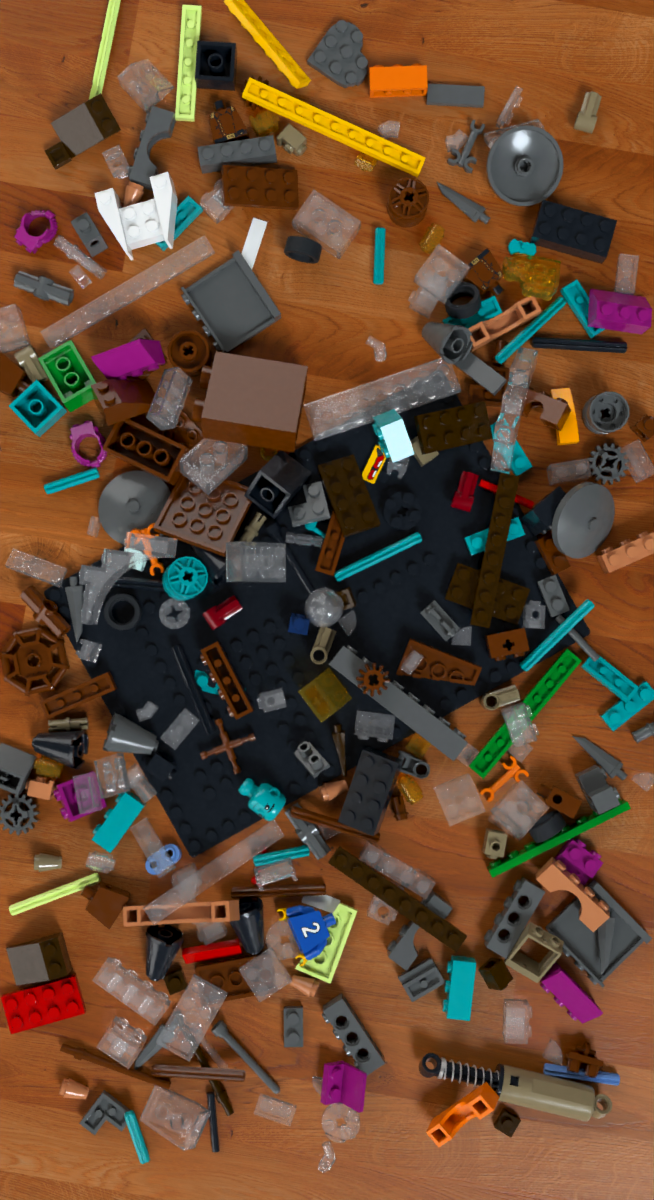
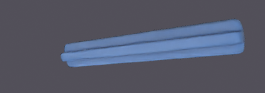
M545 1063L543 1067L545 1075L616 1086L620 1083V1076L617 1073L598 1071L597 1077L591 1078L584 1075L585 1069L579 1068V1072L574 1073L567 1071V1066Z

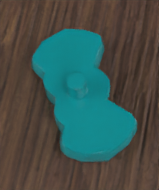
M513 239L508 245V251L511 255L515 253L519 255L525 254L528 259H531L537 252L534 243Z

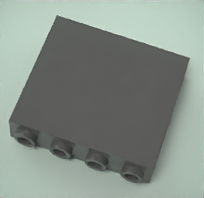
M239 250L232 254V259L188 288H181L183 292L181 295L186 305L191 304L194 309L191 311L197 321L201 319L204 324L202 327L208 337H213L215 340L213 342L214 347L218 352L222 351L223 353H230L282 318L280 311Z
M593 879L587 886L593 890L597 899H602L610 907V917H616L610 962L604 973L601 975L598 930L592 932L579 920L581 903L577 896L545 928L550 934L564 941L562 952L567 957L571 955L575 959L573 963L581 971L585 969L589 973L587 977L594 985L599 983L603 988L605 985L602 982L643 942L648 944L652 938Z

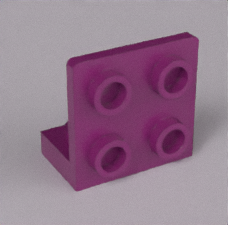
M344 1061L324 1063L320 1102L324 1105L341 1102L359 1113L363 1112L367 1074Z

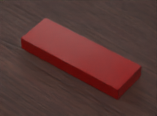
M239 939L182 949V956L186 964L242 954Z

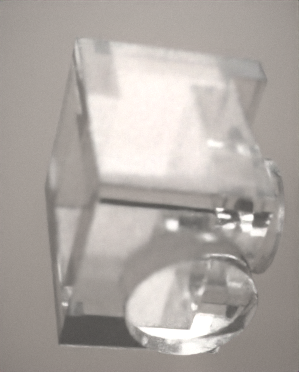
M120 145L102 152L114 179L117 177L118 179H123L128 176L130 166Z
M529 601V605H524L522 628L545 629V605H541V601ZM534 611L538 612L537 618L532 617Z

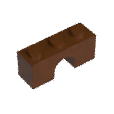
M516 384L506 403L509 410L528 417L533 408L543 407V412L540 416L543 424L561 431L571 412L568 402L562 398H557V400L551 398L544 391H540V393L533 391L534 389L528 385L520 386Z

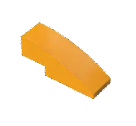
M570 388L551 389V398L566 400L571 409L562 430L556 429L557 445L577 444L579 442V434Z

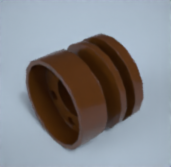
M403 178L391 187L387 212L390 219L396 225L410 228L418 225L424 219L429 203V192L426 186L418 179Z

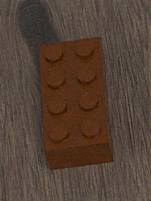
M129 419L114 424L102 448L108 454L173 486L176 485L192 453L186 446Z

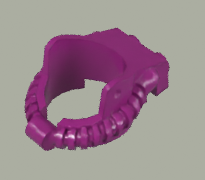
M35 210L24 214L20 227L16 229L15 242L20 246H25V250L29 253L33 252L35 254L38 251L37 248H40L43 243L46 244L53 240L52 238L57 234L58 225L55 214L49 210L46 212L44 210ZM37 217H46L49 219L50 229L47 228L38 237L31 236L28 231L30 223Z
M90 420L83 422L84 424L73 425L70 428L71 434L69 436L72 441L71 452L73 457L81 465L92 466V468L101 467L100 463L107 457V452L102 450L106 442L105 437L99 433L98 427ZM86 437L97 438L101 447L97 460L92 462L82 458L79 453V444Z

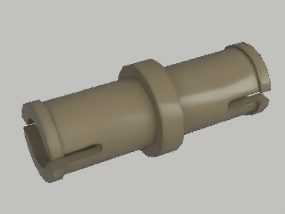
M256 512L250 524L245 526V531L236 545L242 546V549L247 550L254 537L258 536V531L267 518L264 515L261 516V513Z
M66 717V719L48 720L49 732L89 729L88 717L74 719Z

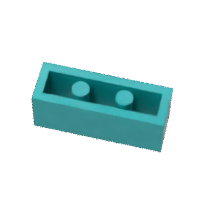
M129 790L119 794L115 800L117 805L114 809L109 808L104 815L106 819L102 825L98 824L92 832L94 834L92 841L109 853L115 849L147 804Z
M451 955V961L447 962L449 980H445L444 991L447 992V999H443L442 1011L445 1012L447 1019L470 1021L476 972L475 958Z

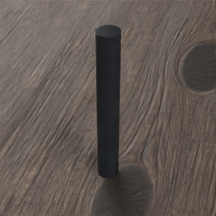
M208 1092L207 1102L212 1152H219L215 1093Z

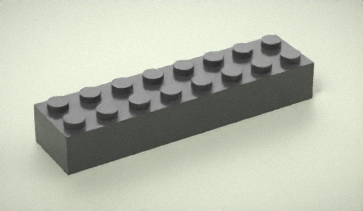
M343 645L329 662V665L357 686L363 683V681L356 680V677L364 676L359 672V669L367 672L365 664H368L371 670L373 663L365 657L360 659L356 656L358 652L350 645L347 647ZM376 674L368 677L370 680L369 684L378 683ZM395 680L392 683L383 682V685L387 686L388 689L384 690L380 687L381 695H378L377 690H374V696L371 698L451 760L455 761L468 744L464 740L467 737L457 728L454 730L450 729L449 726L451 724L441 716L437 719L434 716L435 711L426 704L423 707L419 705L418 702L420 700L410 692L408 695L403 692L404 687Z

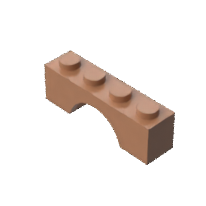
M532 294L520 300L503 313L468 328L472 333L470 337L473 342L470 351L473 352L538 317L542 310L534 295Z
M551 857L536 872V880L550 893L557 890H566L577 896L581 903L579 920L592 932H595L610 918L608 904L602 899H597L593 890L588 886H583L580 883L579 877L574 873L570 874L566 870L564 863L560 860L556 861Z

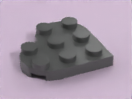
M339 20L327 31L307 60V64L343 88L359 86L365 80L368 72V60L361 53L363 48L362 32L354 24Z

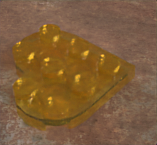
M514 253L513 257H505L502 271L505 274V280L519 282L522 295L549 301L558 289L561 261L523 253Z

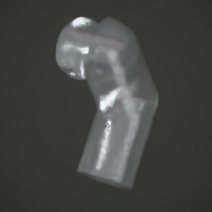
M370 335L365 344L374 348L375 360L382 362L387 357L386 346L383 342Z
M331 1141L322 1144L325 1154L318 1164V1169L322 1173L329 1171L336 1160Z

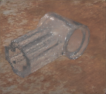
M134 763L120 775V778L129 789L132 788L145 804L157 794V791L145 778L146 775L142 769Z

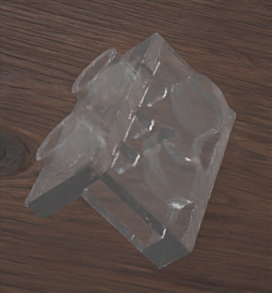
M357 710L354 735H358V739L369 740V737H376L377 741L388 742L389 739L393 740L395 715Z

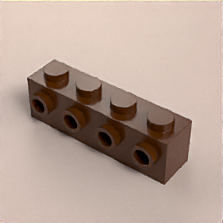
M220 641L200 650L202 653L200 658L203 664L208 665L211 672H209L213 683L217 682L220 688L217 691L221 699L226 700L228 704L226 708L230 716H234L237 720L254 711Z

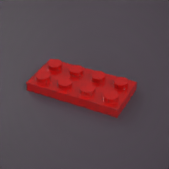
M76 974L1 996L10 1034L86 1013Z

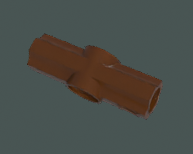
M33 585L21 593V599L34 612V619L38 623L46 625L58 639L70 631L71 626L57 612V605L53 601L45 599Z

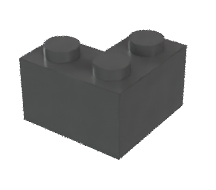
M593 765L575 774L584 796L594 812L600 815L620 805L618 801L620 795L615 787L612 788L611 785L607 784L605 780L607 775L603 768Z

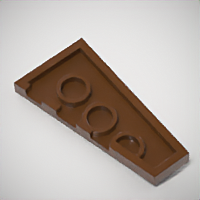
M410 638L396 675L428 678L437 681L443 680L475 686L482 667Z

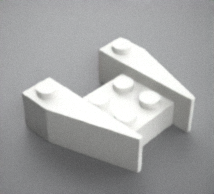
M168 172L150 177L154 199L127 207H121L119 196L113 188L95 193L100 214L130 260H134L133 249L165 241L168 247L173 249L178 199L174 182Z

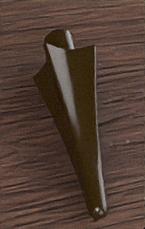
M341 724L333 725L334 732L331 733L340 760L342 775L346 777L345 730L341 729Z

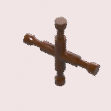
M222 718L217 719L215 724L220 730L223 744L213 747L210 751L200 752V756L203 760L210 755H217L226 751L229 761L232 762L234 774H238L242 771L237 765L233 748L243 745L244 742L256 740L255 734L253 732L247 737L230 741L227 731L224 730Z

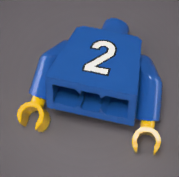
M297 905L287 909H278L277 912L282 911L284 913V917L279 920L287 919L301 952L295 959L301 957L303 962L299 966H304L308 960L321 954L327 944V938L330 936L327 928L336 924V920L332 913L322 917L319 910L315 911L310 906Z

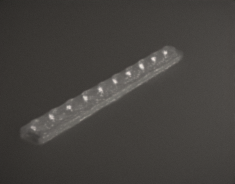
M204 235L40 332L52 350L214 255L215 251Z

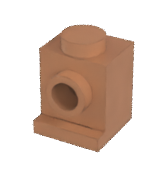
M37 776L33 779L28 778L25 787L28 790L27 796L51 800L54 798L53 791L56 789L55 785L58 779L53 778L48 781V778L43 776Z

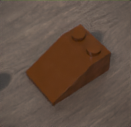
M107 379L91 385L95 404L107 426L162 407L148 381Z

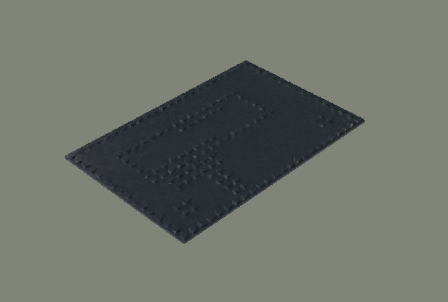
M437 370L288 455L311 472L304 485L322 482L317 470L318 465L354 454L362 475L375 445L379 446L378 442L380 441L372 427V424H375L373 417L395 409L402 417L411 441L418 436L414 416L459 407L462 404L444 372ZM483 441L437 451L439 453L438 456L422 467L414 455L392 463L389 457L386 458L375 483L372 484L364 480L381 524L378 527L345 537L335 572L416 532L420 533L422 542L339 582L335 576L315 571L324 538L313 531L307 530L305 525L292 526L288 507L307 503L302 486L275 519L256 504L251 503L228 550L243 561V565L239 563V572L225 585L223 583L218 584L220 588H214L208 579L201 593L192 599L180 601L173 599L165 591L112 587L111 579L114 576L162 580L163 577L159 567L154 568V576L150 574L151 562L149 556L144 571L141 572L130 568L133 557L132 548L147 553L145 546H123L70 576H77L78 586L83 585L84 588L83 632L78 642H76L67 594L65 592V587H70L69 577L44 591L46 599L53 601L57 605V612L71 626L70 631L66 634L91 679L109 671L111 672L117 689L101 697L112 717L115 713L120 714L157 736L156 740L159 741L156 752L152 751L151 754L133 753L191 857L198 856L263 819L248 807L250 798L241 795L238 791L246 778H251L258 787L262 783H268L272 787L277 788L285 796L286 803L284 806L322 786V783H327L341 775L340 760L331 733L334 732L333 725L341 724V729L345 730L346 771L357 766L364 748L371 747L382 752L416 733L368 694H363L360 688L329 665V662L343 645L345 647L350 645L358 652L356 656L360 659L365 657L370 662L376 663V670H378L380 665H383L382 671L389 672L388 679H390L391 683L395 680L403 686L405 694L412 693L420 700L418 704L422 707L426 704L435 711L434 716L438 719L439 716L444 717L524 672L520 667V663L560 626L555 620L557 616L550 617L537 585L538 581L552 575L535 544V541L538 540L537 536H534L520 520L524 513L516 502H514L511 519L519 517L525 535L506 543L500 578L530 589L518 624L514 625L492 617L490 628L470 625L472 609L444 599L457 563L479 571L481 569L484 551L471 556L464 538L489 528L496 493L478 485L481 479L497 485L500 474ZM259 471L237 483L250 487ZM463 471L479 475L470 512L451 507L453 496L458 489ZM322 483L330 518L317 521L316 528L326 534L333 509ZM394 493H412L421 504V518L409 530L401 531L394 529L384 519L383 509L385 502ZM399 506L400 510L397 513L406 516L408 509ZM256 512L262 514L261 516L264 515L267 519L259 529L258 536H255L247 550L241 548L242 546L239 547L236 543L244 533L245 526H248ZM278 521L282 532L280 534L321 599L320 604L316 605L276 540L268 536L264 529ZM164 535L160 540L153 543L158 562L164 565L165 570L178 558L184 556L196 558L191 550V544ZM557 573L555 575L570 611L561 614L567 619L577 607ZM189 575L183 577L184 581L190 578ZM350 587L357 605L337 612L331 593ZM116 594L134 596L142 606L141 620L135 627L129 630H118L111 627L104 617L106 602ZM235 595L243 609L212 631L202 614ZM434 600L460 628L447 641L421 615V612ZM119 601L112 608V616L119 623H127L134 616V607L128 601ZM292 613L311 616L308 635L288 632ZM584 619L573 627L582 638L590 634ZM324 626L337 632L326 661L318 665L311 661L310 653L320 627ZM525 628L530 651H525V655L514 657L513 654L506 655V659L501 661L489 658L485 635ZM567 633L536 664L574 644L575 640ZM411 638L481 666L482 669L475 686L443 680L437 681L428 678L396 675L409 639ZM507 640L505 644H502L503 648L508 650L509 646H512L511 642H507ZM220 641L244 690L246 689L245 692L254 711L236 720L234 716L231 717L226 708L228 704L225 699L222 700L219 694L204 692L198 686L216 729L215 733L206 735L171 648L181 645L193 675H195L196 670L205 672L209 676L208 685L214 688L217 682L213 683L209 672H211L208 665H204L200 658L202 654L200 650ZM317 650L314 652L313 658L316 661H322L324 653ZM222 718L224 730L227 731L230 741L247 737L253 732L255 734L256 740L244 742L243 745L233 748L237 765L242 771L238 774H234L232 762L229 761L226 751L217 755H210L203 760L200 756V752L210 751L213 747L223 744L220 730L215 724L217 719ZM304 741L310 742L330 766L328 769L320 772L316 778L308 772L294 755V752L298 750L297 747ZM158 751L177 764L174 768L177 772L171 780L167 779L165 782H162L145 770Z

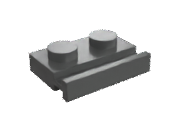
M431 957L398 975V979L412 1002L445 984L444 978Z

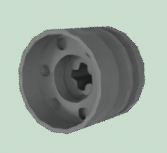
M604 392L590 398L582 409V420L585 427L595 434L615 432L621 429L629 418L627 400L616 392ZM603 410H604V411H605L604 415H605L606 417H603V418H602V417H601V416H602V413H601L600 411H603Z

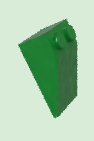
M72 340L38 358L60 399L70 413L94 399L91 385L97 382Z

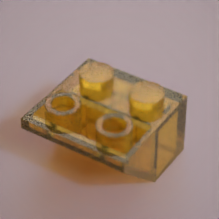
M327 668L298 690V693L321 723L352 699L330 668Z

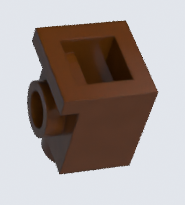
M647 414L643 415L631 428L643 442L649 440L654 435V417Z

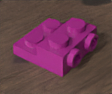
M94 771L55 785L54 796L57 801H61L63 808L60 809L63 819H68V822L107 807Z
M571 838L566 841L554 859L563 862L566 870L570 874L574 873L581 880L580 883L584 886L589 878H593L602 866L603 862L600 860L602 856L594 850H591V852L584 848L586 844L578 838L575 841Z

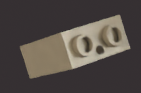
M529 922L504 962L507 966L538 983L562 955L564 941L543 930L540 926ZM528 938L550 949L540 963L518 951Z

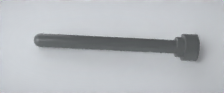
M223 1020L218 1021L211 1029V1032L216 1037L223 1038L275 1094H278L280 1087L229 1034L227 1024Z

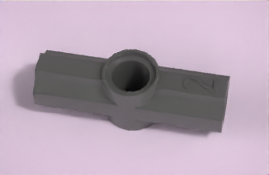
M19 271L15 276V288L32 293L42 300H52L65 306H69L73 301V289L56 284L49 278L43 276L36 277L23 271Z
M298 803L293 805L302 808ZM291 807L284 812L295 827L298 837L304 844H307L315 858L319 860L327 855L331 849L320 835V830L316 824L291 817L289 815Z

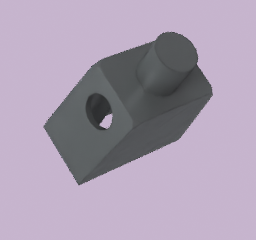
M87 212L71 221L92 258L108 249L107 244ZM98 240L95 245H91L93 241Z

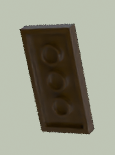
M485 401L414 416L422 455L493 439Z
M354 454L317 466L343 537L380 526L381 523Z
M457 563L444 599L473 609L480 571ZM499 578L492 617L517 625L530 589Z

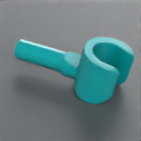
M317 522L305 524L307 530L313 531L325 539L326 534L316 528Z

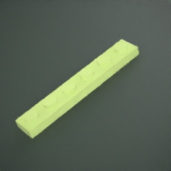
M182 5L175 110L176 121L195 122L197 96L195 69L197 41H200L202 6Z

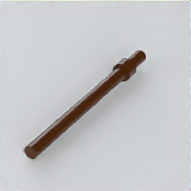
M64 1043L61 1046L60 1051L73 1055L75 1059L80 1061L84 1059L167 1090L170 1088L171 1082L86 1052L84 1048H75Z

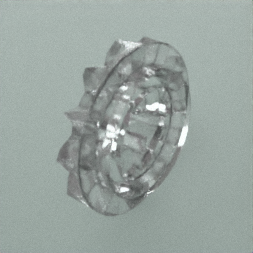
M172 598L161 605L159 617L166 627L179 629L187 624L190 618V609L184 601ZM172 606L176 611H183L177 615L178 622L174 617H167V615L172 613Z

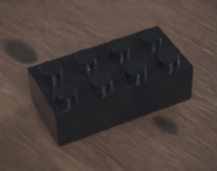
M543 200L537 213L529 243L602 264L607 258L617 220Z
M371 747L364 748L338 822L375 836L380 830L404 760Z

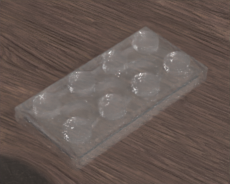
M194 974L157 1038L156 1044L190 1062L228 993Z

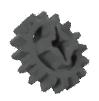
M604 443L602 444V449L598 445L595 447L596 452L591 451L589 453L592 458L586 460L590 463L586 469L592 470L589 476L595 475V482L600 479L601 485H604L606 481H608L609 485H612L613 479L617 483L620 481L619 476H626L623 471L629 469V467L625 466L629 459H624L627 453H621V447L615 449L614 443L610 444L609 447ZM607 452H611L615 454V456L608 455ZM596 459L599 460L597 467H596ZM614 460L608 467L601 468L606 462ZM601 472L607 473V475L610 476V477L603 476V475L600 474V473H601Z
M27 793L23 794L22 797L20 794H15V797L10 794L8 795V800L4 798L1 801L4 804L0 805V817L2 819L0 824H4L3 830L9 828V834L16 831V834L20 835L22 830L26 834L29 832V828L33 829L35 827L33 822L39 821L35 815H38L40 811L35 810L38 803H32L33 797L27 799ZM13 802L12 809L7 810L8 806ZM18 810V813H21L22 816L19 817L15 812ZM30 817L27 824L23 825L24 819Z

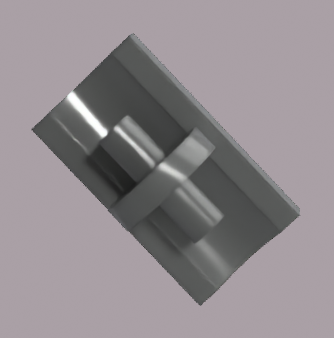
M304 741L297 747L298 750L294 752L295 757L314 778L320 772L330 767L328 762L310 742Z

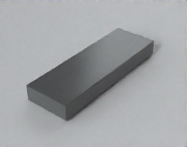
M428 83L426 105L483 108L485 87Z
M471 352L463 361L459 360L455 362L456 364H453L494 396L507 382L504 377Z

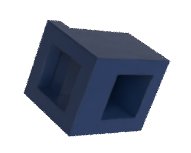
M292 613L288 632L308 635L311 616Z

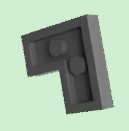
M322 482L303 485L307 503L288 507L293 527L330 518Z
M104 1090L79 1124L93 1135L98 1132L106 1120L120 1131H123L127 1125L124 1114L129 1112L130 1109Z

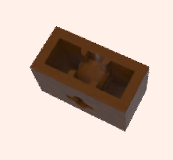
M525 628L485 635L489 658H494L495 661L505 660L506 655L511 654L514 657L524 656L525 651H530ZM506 640L512 644V646H509V650L503 648L502 645L506 643Z

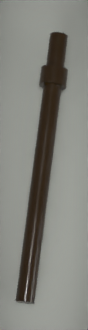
M180 1009L175 1010L173 1015L201 1067L211 1068ZM209 1080L216 1093V1100L218 1103H221L227 1116H230L234 1113V1110L228 1101L226 1091L222 1090L217 1080Z

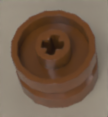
M183 330L176 333L171 338L167 347L168 358L172 366L179 374L186 377L201 375L203 365L210 366L212 352L207 340L196 331Z

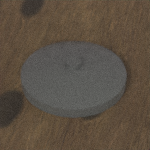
M518 126L503 133L492 145L486 161L487 179L493 192L501 200L514 206H531L548 198L557 188L563 173V155L557 141L547 131L535 126Z
M130 471L118 475L108 483L99 500L98 514L102 527L112 539L122 545L144 547L143 539L139 544H133L134 540L139 539V535L136 533L130 535V531L132 529L141 530L148 528L150 524L156 523L171 494V490L163 480L144 471ZM153 528L151 529V533H153V534L158 533V532H155ZM160 533L158 538H151L152 544L160 540L164 535Z
M584 482L573 487L560 501L552 522V538L556 548L562 554L571 558H584L594 553L606 540L612 528L615 515L614 500L606 487L594 482Z

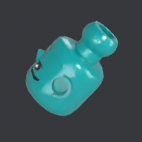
M246 778L238 789L241 795L250 798L248 807L266 821L274 820L286 803L285 796L277 788L272 787L268 783H262L258 787L251 778Z

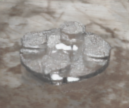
M279 920L272 924L266 935L268 951L280 960L296 957L300 950L288 921ZM288 935L290 943L285 942L282 944L280 937Z
M341 1102L330 1104L322 1115V1128L327 1138L337 1143H344L346 1140L353 1139L360 1129L359 1112ZM344 1118L346 1124L338 1126V1122L336 1120Z

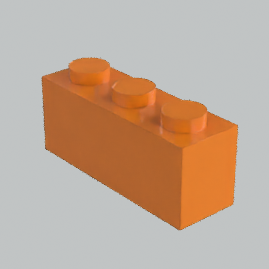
M417 63L411 66L395 64L391 67H384L383 65L369 67L370 98L426 96L427 65Z

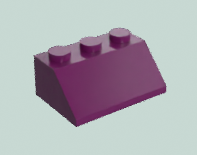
M590 289L588 327L641 335L651 328L652 308L645 297Z
M138 339L91 357L92 361L107 379L128 380V376L137 377L143 375L145 370L154 371L159 369V365L165 364L161 344L157 340Z
M557 962L541 978L542 983L540 986L547 993L551 991L555 995L553 999L561 1007L565 1005L569 1009L567 1013L573 1020L576 1021L578 1019L583 1024L603 1014L596 1002Z

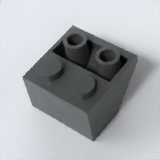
M2 742L0 744V788L16 795L23 793L37 756Z

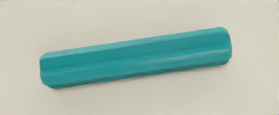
M382 227L375 229L373 283L376 285H382L384 282L386 229Z
M92 468L44 484L46 494H52L100 477L97 468Z
M307 845L264 853L253 856V863L257 867L309 856L310 851Z
M133 1110L125 1112V1121L141 1164L149 1162V1153L135 1112Z

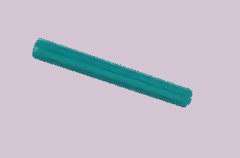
M561 296L558 297L495 356V360L499 364L507 360L566 305V300Z
M416 532L334 572V576L339 582L422 542V537L419 532Z
M589 599L585 600L520 663V667L526 672L529 671L595 605Z

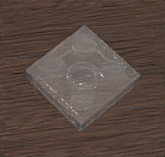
M116 753L94 761L101 799L131 791L123 753Z
M272 947L239 968V972L259 1003L292 982L291 976Z

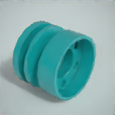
M187 556L176 559L166 568L162 577L165 592L173 599L186 601L197 596L204 590L208 582V573L203 563L194 557ZM189 575L190 578L184 581L183 577Z

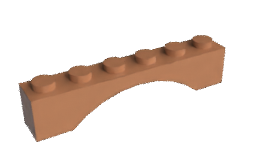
M239 900L123 907L124 927L240 920Z

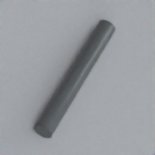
M561 614L555 618L560 625L566 620ZM574 628L568 632L594 662L600 658Z

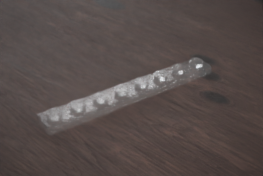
M275 820L268 822L143 907L144 911L153 925L157 924L285 835Z

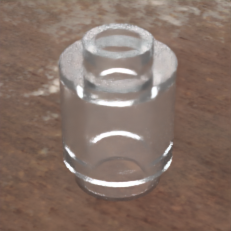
M94 851V853L89 852L86 861V867L90 868V870L107 874L110 873V870H114L116 864L113 854Z

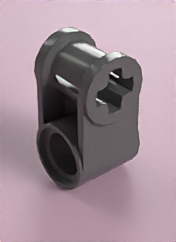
M398 751L399 759L404 760L406 758L400 772L420 779L426 778L430 774V766L426 761L405 751ZM419 764H424L427 767L424 774L416 772V767Z

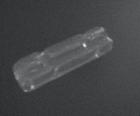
M286 533V543L293 544L295 542L299 545H314L315 547H322L323 537L320 536L312 537V535Z

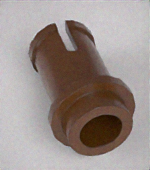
M496 341L495 353L491 359L496 366H503L506 362L505 360L502 364H499L495 360V356L508 344L507 341Z
M403 795L392 797L396 820L407 819V814L409 813L406 812Z

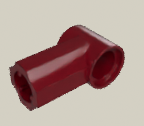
M462 472L451 507L470 512L479 475L471 472Z
M233 595L220 605L210 608L202 615L213 631L227 622V619L241 611L243 607L235 595Z

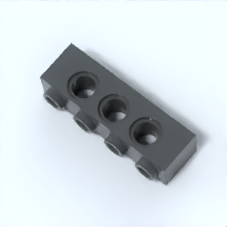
M523 876L521 880L518 879L513 886L514 892L511 897L508 896L503 904V911L501 914L498 913L493 921V928L489 929L484 936L485 946L505 959L509 956L545 894L542 887ZM527 896L525 903H518L519 897ZM510 913H517V918L509 920L508 916ZM502 929L508 930L507 935L504 937L498 936L499 931Z
M342 993L323 1005L322 1016L327 1024L331 1023L334 1028L332 1031L335 1037L343 1041L345 1044L343 1048L348 1056H353L356 1068L369 1075L385 1064L383 1054ZM339 1016L347 1018L343 1023L338 1022L336 1019ZM350 1032H355L357 1037L350 1039L347 1035ZM364 1048L368 1052L365 1055H361L358 1053V1050Z

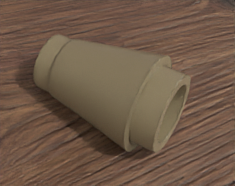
M44 853L34 856V870L43 872L62 869V857Z

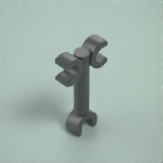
M473 120L470 124L471 133L462 153L460 154L458 150L452 149L451 154L455 155L457 159L452 160L449 158L447 161L451 166L457 165L464 168V171L467 173H472L473 168L467 164H476L477 161L475 157L468 156L477 136L482 134L485 128V124H482L480 129H476L474 127L476 120Z

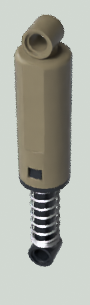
M434 1053L426 1054L419 1063V1072L426 1078L437 1076L438 1079L444 1077V1080L449 1078L451 1082L453 1080L459 1081V1084L461 1081L466 1082V1085L469 1083L474 1084V1088L476 1085L481 1086L487 1082L499 1095L498 1101L584 1122L589 1121L591 1116L596 1119L603 1118L612 1110V1102L608 1096L604 1094L595 1096L594 1088L591 1085L500 1063L496 1066L495 1072H492L490 1068L486 1071L483 1067L477 1069L475 1065L469 1067L468 1063L462 1065L460 1061L454 1063L452 1059L448 1062L445 1058H439ZM426 1062H431L434 1069H429L426 1066ZM597 1102L603 1106V1111L597 1107Z

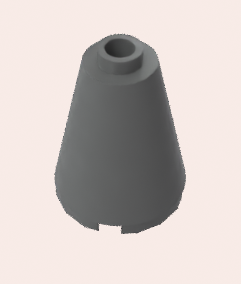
M429 322L423 327V339L445 362L456 364L455 362L463 361L470 353L473 342L470 337L472 333L468 328L461 325Z
M115 713L110 722L107 737L104 740L103 750L151 754L152 751L156 752L159 741L156 740V735Z

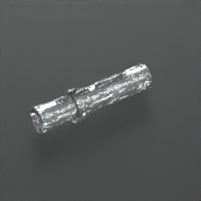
M62 235L55 239L56 242L53 245L67 254L66 256L69 259L72 258L99 280L105 276L107 269L79 250L76 244H71Z

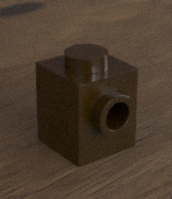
M490 958L478 969L489 989L504 990L513 979L503 959Z

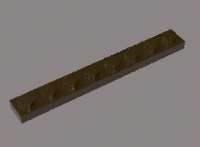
M506 473L499 474L470 625L490 628L520 476Z
M338 846L329 859V864L455 952L458 951L467 938V934L341 846Z

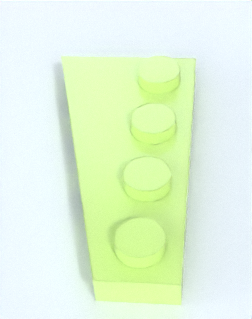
M340 902L333 912L336 924L327 928L330 936L327 938V944L321 954L308 960L304 966H299L303 962V959H301L295 969L331 984L358 909Z

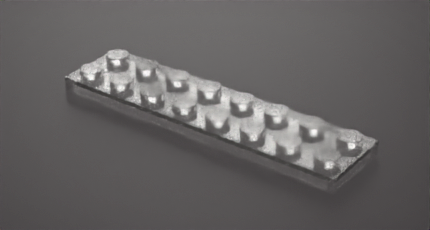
M440 358L304 404L303 406L314 440L318 441L374 422L373 417L395 409L397 413H401L460 393L461 388L452 364Z

